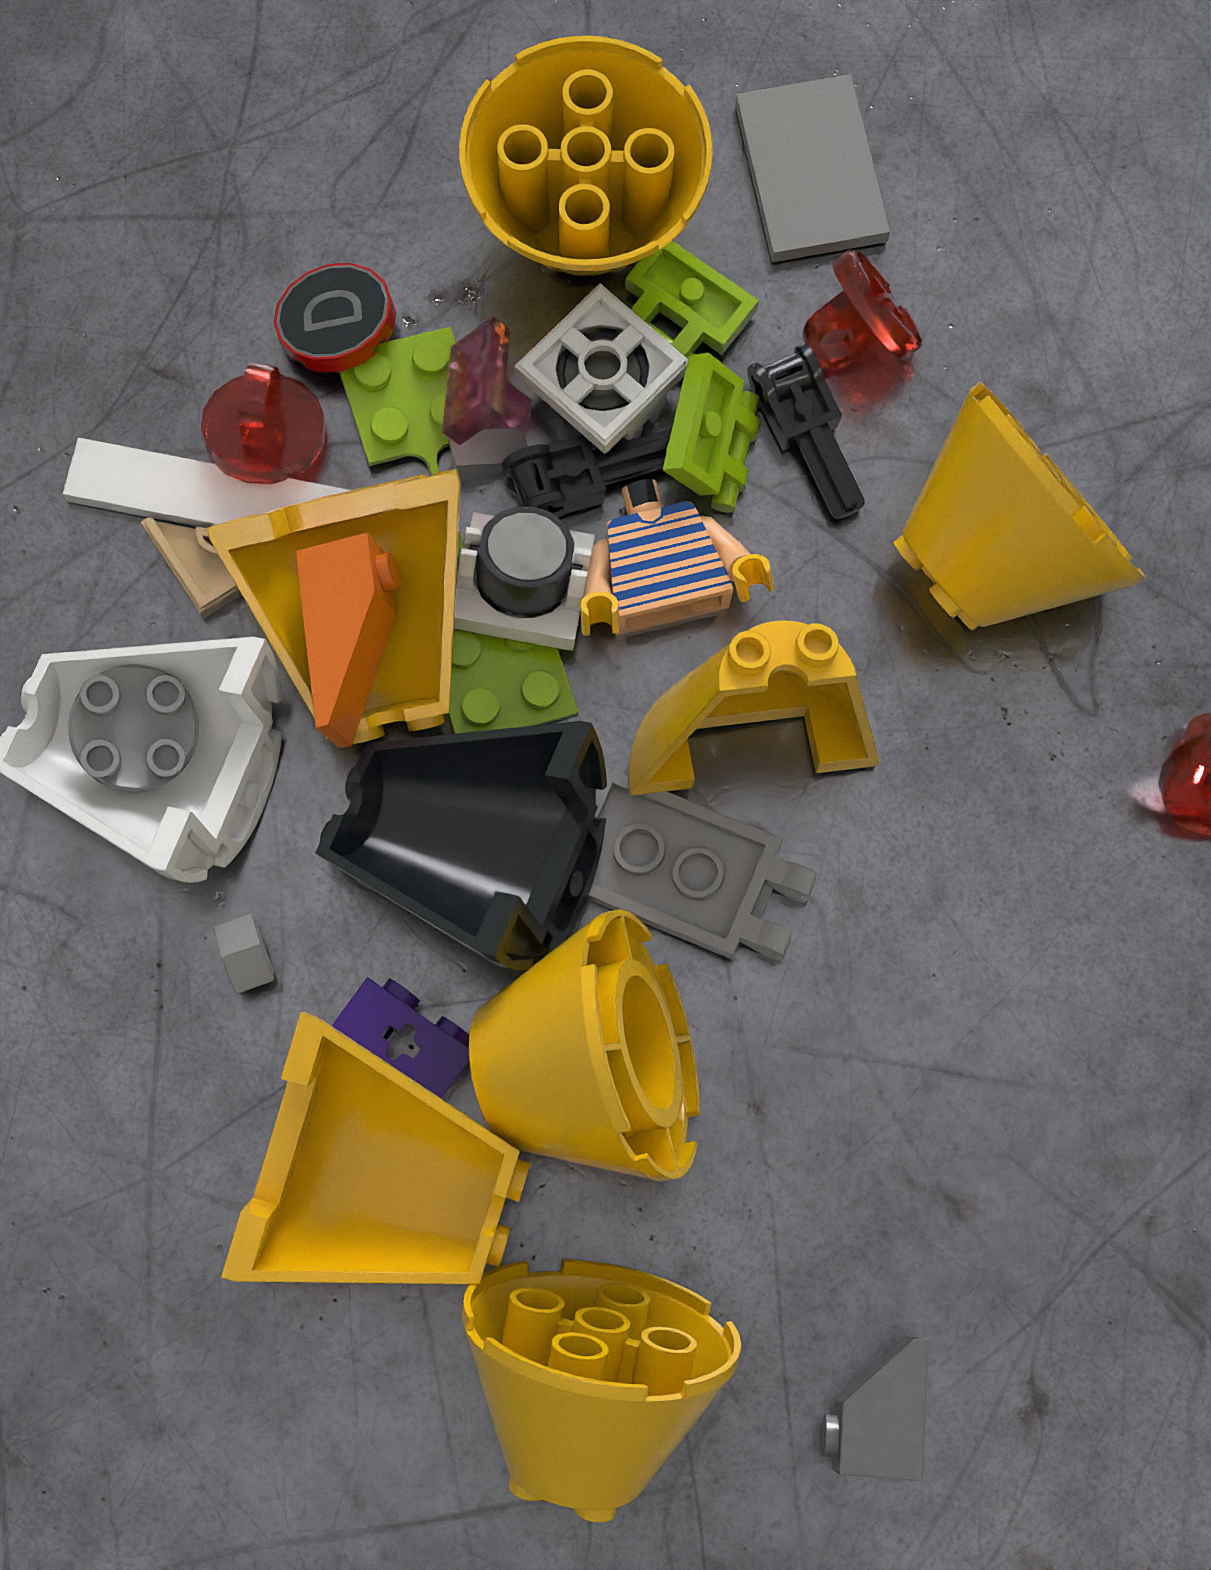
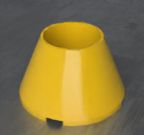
M618 909L598 915L480 1006L474 1014L470 1027L469 1061L476 1097L489 1128L494 1134L518 1150L661 1182L684 1176L693 1164L698 1145L696 1141L686 1143L688 1118L700 1115L699 1082L689 1025L673 975L667 963L655 966L648 950L643 942L652 940V934L634 914L627 910Z

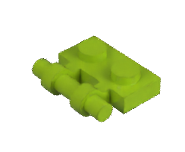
M673 241L650 256L639 260L625 280V289L639 298L630 310L687 359L689 355H696L694 352L702 342L723 355L758 309L759 300ZM658 312L683 328L675 339L651 324V321Z
M710 353L689 355L670 440L667 446L663 471L700 496L713 495L711 502L713 509L731 513L735 511L739 492L745 491L747 486L749 469L745 466L749 444L757 439L760 419L756 416L759 396L750 391H743L745 380Z

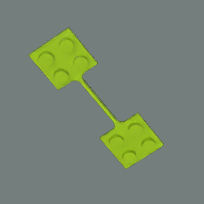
M451 326L380 343L374 348L376 354L364 364L339 372L369 466L413 456L423 460L427 465L429 475L433 476L440 472L437 463L438 454L442 449L449 446L447 430L484 429ZM460 531L458 532V564L461 550L464 548ZM495 609L496 611L501 612L503 614H506L507 612L502 609ZM544 611L535 615H526L525 618H536L545 615L546 612ZM454 629L450 712L448 713L454 734L544 725L579 714L558 648Z

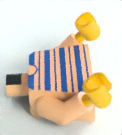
M644 479L632 482L621 491L628 515L608 521L606 538L598 541L592 547L583 599L580 604L581 631L583 635L590 636V626L592 624L605 622L612 626V634L618 636L728 609L733 592L731 581L735 583L738 599L741 602H747L751 599L748 587L753 584H763L768 587V591L775 589L769 560L759 554H750L736 538L712 517L699 516L692 502L685 501L663 506L656 480Z

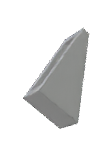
M523 428L447 430L454 468L458 469L461 482L503 472L501 466L503 460L511 453L528 447Z

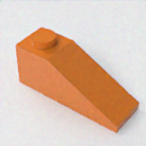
M368 532L295 551L315 728L338 748L352 746L397 615L394 590L401 587L400 571L394 555L391 552L385 553Z

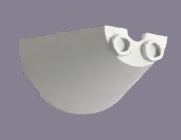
M244 637L42 654L32 676L26 681L22 689L21 704L26 712L24 720L17 727L8 726L6 731L0 736V773L159 874L169 879L187 883L206 880L207 871L210 867L216 865L225 868L243 848L258 823L273 784L281 748L282 731L271 728L273 723L272 702L279 703L283 700L280 674L273 652L266 639ZM138 664L150 666L175 677L191 696L198 714L199 737L191 760L174 779L152 790L126 792L101 784L81 767L69 741L68 722L70 711L85 681L92 676L121 665Z

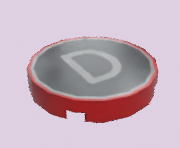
M334 263L308 271L288 286L277 303L274 326L285 353L293 361L295 359L303 362L306 369L318 373L342 372L364 364L376 354L374 348L380 344L383 338L386 342L394 331L397 311L386 282L372 269L354 263Z

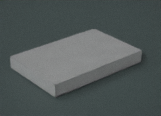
M851 74L736 94L735 107L772 263L888 242L890 229Z

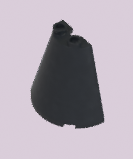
M574 721L368 742L365 744L356 766L350 770L346 779L345 792L350 805L343 815L333 814L331 820L325 824L315 853L320 858L495 965L514 970L530 969L533 966L535 956L538 954L548 955L567 938L586 903L598 868L606 818L595 817L598 809L596 805V789L603 790L607 787L604 755L597 732L590 722Z

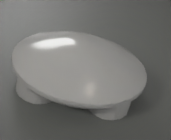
M129 664L110 668L85 681L70 711L68 734L70 745L77 761L92 778L116 790L141 792L152 790L168 783L187 766L197 746L199 719L191 696L178 679L154 667Z

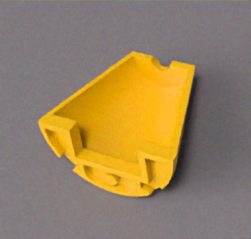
M458 469L437 472L436 475L429 477L423 474L283 506L258 515V513L207 527L210 541L313 717L314 710L295 551L368 532L385 553L391 552L394 555L401 577L400 589L394 590L397 615L352 744L384 736L383 724L406 721L409 731L432 728L445 723L443 714L450 712L461 491Z
M784 620L763 623L737 634L728 645L664 692L644 716L637 730L630 754L628 767L629 795L691 789L695 776L688 737L696 729L804 716L816 773L877 766L879 757L857 675L851 659L839 644L836 633L823 624L812 623L808 625L801 622Z
M301 1012L281 1075V1079L288 1082L253 1198L240 1212L221 1278L235 1282L480 1284L486 1264L496 1267L500 1266L511 1227L498 1224L506 1198L519 1202L530 1162L518 1159L520 1150L316 1015Z

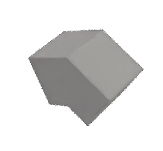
M252 913L213 926L221 959L235 994L274 981V969L268 956L263 936Z

